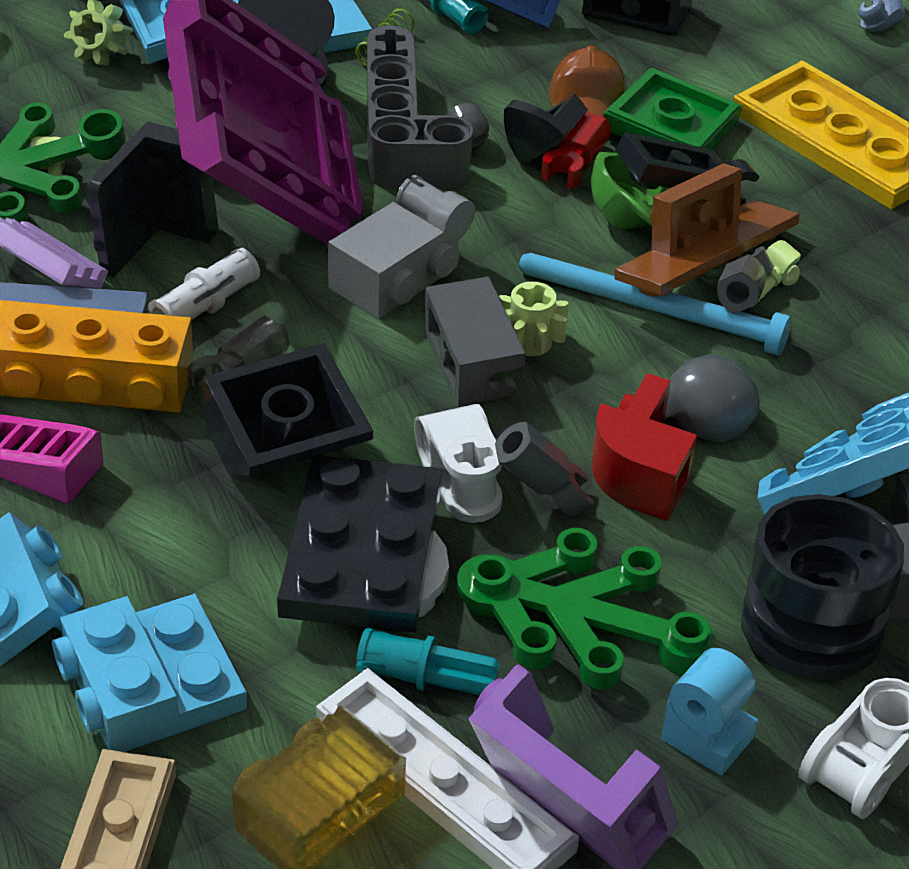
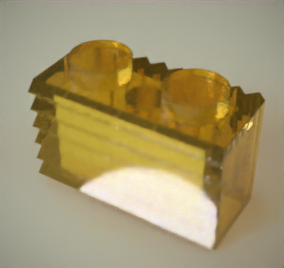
M338 706L334 714H327L324 720L315 718L304 724L296 733L291 745L283 747L278 755H272L269 761L259 759L250 764L241 773L232 789L234 827L239 835L246 837L249 844L256 846L259 853H264L269 862H275L278 869H311L405 794L406 757L346 707Z

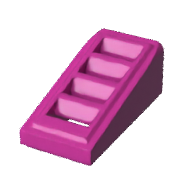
M0 414V437L4 438L0 443V478L69 504L104 464L101 434L98 431L78 425ZM17 443L22 445L17 451L11 450Z

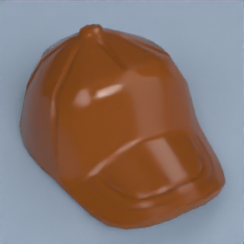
M589 45L586 48L572 51L558 64L552 76L548 89L552 107L576 93L587 107V112L603 117L604 112L627 91L625 74L612 55L597 49L596 46Z

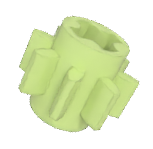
M88 0V10L81 12L71 10L69 12L73 20L70 31L64 33V38L71 39L78 45L74 57L87 61L93 55L96 64L109 66V55L115 53L126 55L128 53L124 44L126 35L132 33L133 28L123 25L118 20L122 15V8L110 4L104 10L100 1ZM102 25H103V33H98V34H96V35H95V40H94V33H97V32L102 31Z
M524 282L512 290L511 297L507 295L499 296L524 349L525 356H539L546 353L551 348L552 341L556 343L565 342L569 303L562 300L556 301V293L551 287L540 282Z

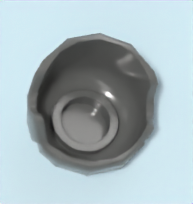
M704 355L687 360L669 378L671 383L665 421L671 417L674 418L681 425L682 430L696 434L700 439L716 443L738 439L756 420L760 405L757 386L741 367L723 356Z

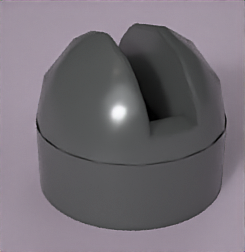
M462 103L452 108L446 114L465 119L471 124L473 128L472 150H476L485 144L489 136V124L478 105Z

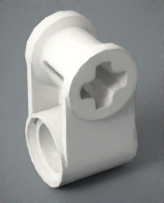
M473 404L416 417L414 420V432L419 457L423 466L442 468L440 495L450 515L460 521L470 523L484 522L496 516L503 504L502 491L496 480V474L500 472L502 465L498 463L495 448L496 439L490 430L482 407L479 404Z
M883 678L874 680L867 685L835 723L828 725L814 740L801 763L798 778L809 785L818 781L850 802L853 814L862 820L868 817L882 801L891 784L909 765V683L900 679Z

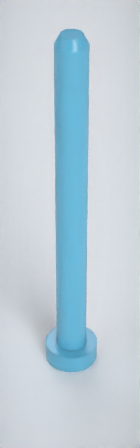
M534 253L523 254L519 262V269L525 275L764 342V352L780 356L789 336L792 317L776 312L770 320L741 311L734 314L723 306L673 292L664 296H649L641 293L638 287L615 280L613 275Z

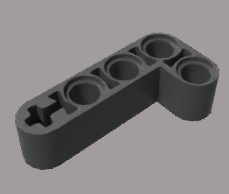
M393 25L380 26L373 29L367 37L368 175L370 180L383 188L399 189L407 178L411 180V176L418 175L438 189L461 187L470 180L473 146V128L471 124L465 119L456 116L418 115L413 34L405 28Z

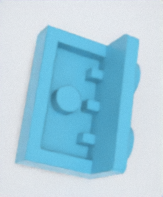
M11 512L0 518V667L51 628L56 627L61 631L60 617L78 612V608L83 605V599L79 591L69 578L62 573L58 561L63 558V554L55 539L42 526L37 525L31 529Z

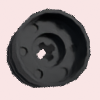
M822 494L797 496L772 506L758 524L752 555L751 574L748 576L747 590L742 607L741 629L749 646L770 665L795 676L827 680L850 677L871 666L883 647L885 628L890 619V603L896 596L904 564V543L896 529L872 508L842 497Z

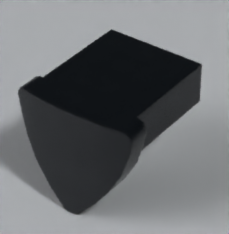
M576 93L548 111L515 99L504 108L505 134L519 163L524 165L567 137L569 132L588 111Z

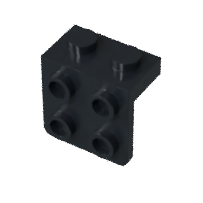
M147 121L129 141L122 145L113 158L98 173L92 176L88 183L86 201L90 206L94 230V249L98 254L99 265L108 270V276L115 277L158 229L208 243L219 231L213 177L182 159L179 134L175 128Z

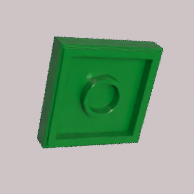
M649 68L604 112L603 117L607 119L611 132L621 137L624 132L713 150L739 122L743 106L657 69Z

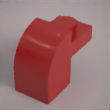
M647 373L635 395L626 393L618 409L600 404L596 419L591 468L596 483L611 499L630 509L669 521L690 481L697 435L664 424L671 380Z

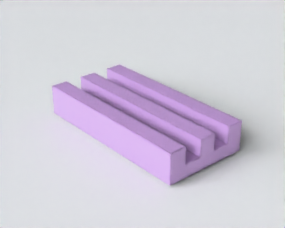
M0 217V247L61 285L101 289L108 270L30 222L21 221L19 223L15 219L6 218L4 220Z

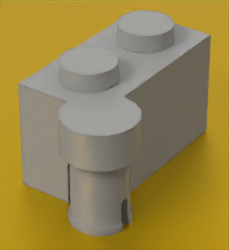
M418 175L411 176V180L407 178L399 188L396 198L397 203L392 202L328 242V288L377 319H380L399 305L409 302L414 295L440 278L448 276L457 268L459 239L469 230L475 215V205L470 200L454 191L444 193L424 181Z

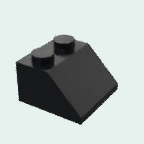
M324 343L203 376L206 430L227 472L230 474L252 476L373 440L374 430Z

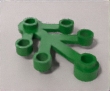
M34 102L24 106L19 113V121L4 140L0 132V182L48 197L51 209L57 213L65 214L77 210L83 203L78 180L68 175L57 177L35 168L90 153L98 160L112 159L126 142L121 116L109 109L93 110L81 118L78 124V134L27 148L34 137L51 135L55 130L56 124L52 109L48 104ZM14 191L0 193V217L4 220L6 218L15 219L19 223L27 221L29 214L24 197Z
M582 528L566 529L559 534L555 548L515 561L494 554L473 557L461 566L457 575V590L466 607L479 616L497 618L513 643V656L518 664L528 669H542L550 665L555 656V631L545 623L531 621L524 607H528L547 614L580 664L579 673L581 679L585 684L595 689H609L619 683L622 676L624 656L616 645L606 641H599L590 626L657 645V655L661 664L667 670L678 675H684L706 650L715 646V633L708 621L700 614L680 612L675 614L670 620L602 601L632 590L638 592L649 591L658 585L662 559L655 550L649 547H631L623 553L620 566L556 587L537 582L563 571L583 573L594 566L597 539L591 532ZM569 549H580L583 552H574ZM634 567H643L647 570L641 571L634 569ZM538 643L543 645V647L532 648L527 646L526 644ZM602 662L610 667L599 668L593 665V663Z

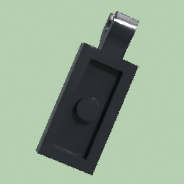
M624 132L615 149L630 170L629 176L637 184L652 190L658 189L659 186L672 188L723 163L741 168V181L757 182L760 177L746 160H723L712 149ZM741 194L740 205H743L746 199Z

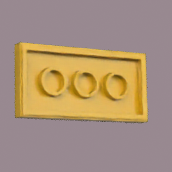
M803 60L733 97V102L743 106L740 118L892 210L909 200V122Z

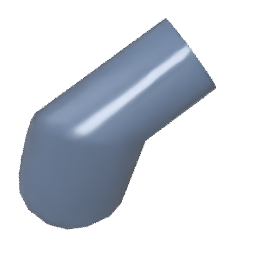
M872 0V6L867 8L865 2H863L858 9L861 26L872 33H880L901 22L905 17L902 0Z

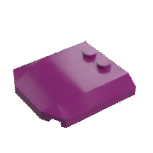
M170 0L163 17L169 61L168 76L172 84L176 112L174 120L179 134L182 159L328 245L329 241L347 231L350 222L361 215L363 203L346 114L340 101L326 96L318 82V78L326 74L322 62L233 0Z

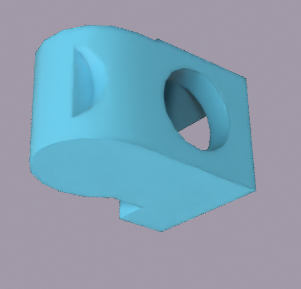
M722 648L708 649L675 683L667 701L661 740L720 776L724 774L756 734L758 719L742 710V706L756 689L754 676L747 665L736 655Z

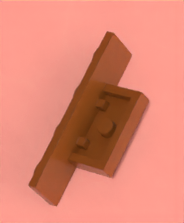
M723 163L653 196V207L650 215L652 224L651 251L615 268V280L638 287V290L645 295H668L673 289L696 277L706 275L711 269L731 259L739 258L744 252L763 242L771 241L778 234L798 225L800 213L757 200H752L740 206L742 169Z

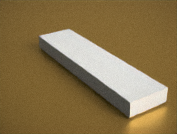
M369 668L316 706L317 724L492 869H558L577 852L579 836Z

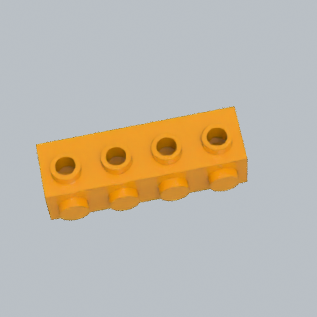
M0 300V396L180 413L194 365L191 317Z

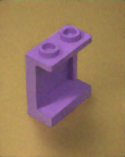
M520 664L516 665L504 679L498 678L492 681L478 697L474 713L468 719L491 766L576 833L582 844L614 869H642L679 825L661 767L637 749L610 781L604 784L547 740L554 731L553 725L532 674Z

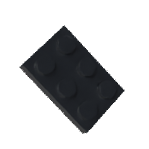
M322 455L312 457L277 597L278 618L416 633L442 488V468Z

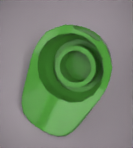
M599 152L595 159L590 181L593 201L596 207L602 212L605 219L615 227L629 230L639 229L648 224L652 226L650 215L653 207V196L670 188L659 186L658 189L652 190L637 184L629 176L630 170L617 153Z

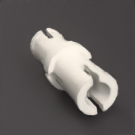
M237 248L230 255L209 268L198 267L186 274L183 284L159 299L149 302L148 314L191 317V320L205 311L212 314L224 306L225 298L259 279L260 268L258 262L248 250Z

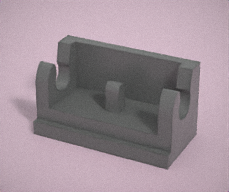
M490 277L426 287L425 334L456 407L459 408L474 403L500 399L514 393L517 390V386L511 378H503L497 382L489 381L491 376L497 372H509L525 366L524 349Z

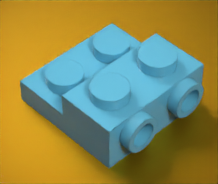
M195 594L139 612H135L128 596L60 617L62 637L52 640L59 671L65 681L76 678L80 690L75 691V698L83 725L88 733L99 730L108 750L126 752L247 710L246 690Z

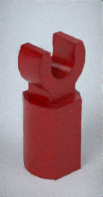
M586 112L567 137L558 144L557 149H553L543 156L541 180L548 181L554 173L563 172L568 174L567 188L574 189L578 187L582 182L583 171L589 167L609 140L611 130L607 119Z

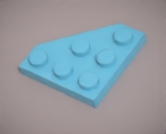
M909 392L880 403L862 414L864 420L856 426L857 432L852 436L848 437L846 430H839L803 452L805 458L796 465L797 471L788 476L786 469L783 468L777 469L759 481L757 498L764 515L772 506L791 497L814 494L836 496L844 492L848 498L860 497L880 488L884 484V477L905 469L909 471Z

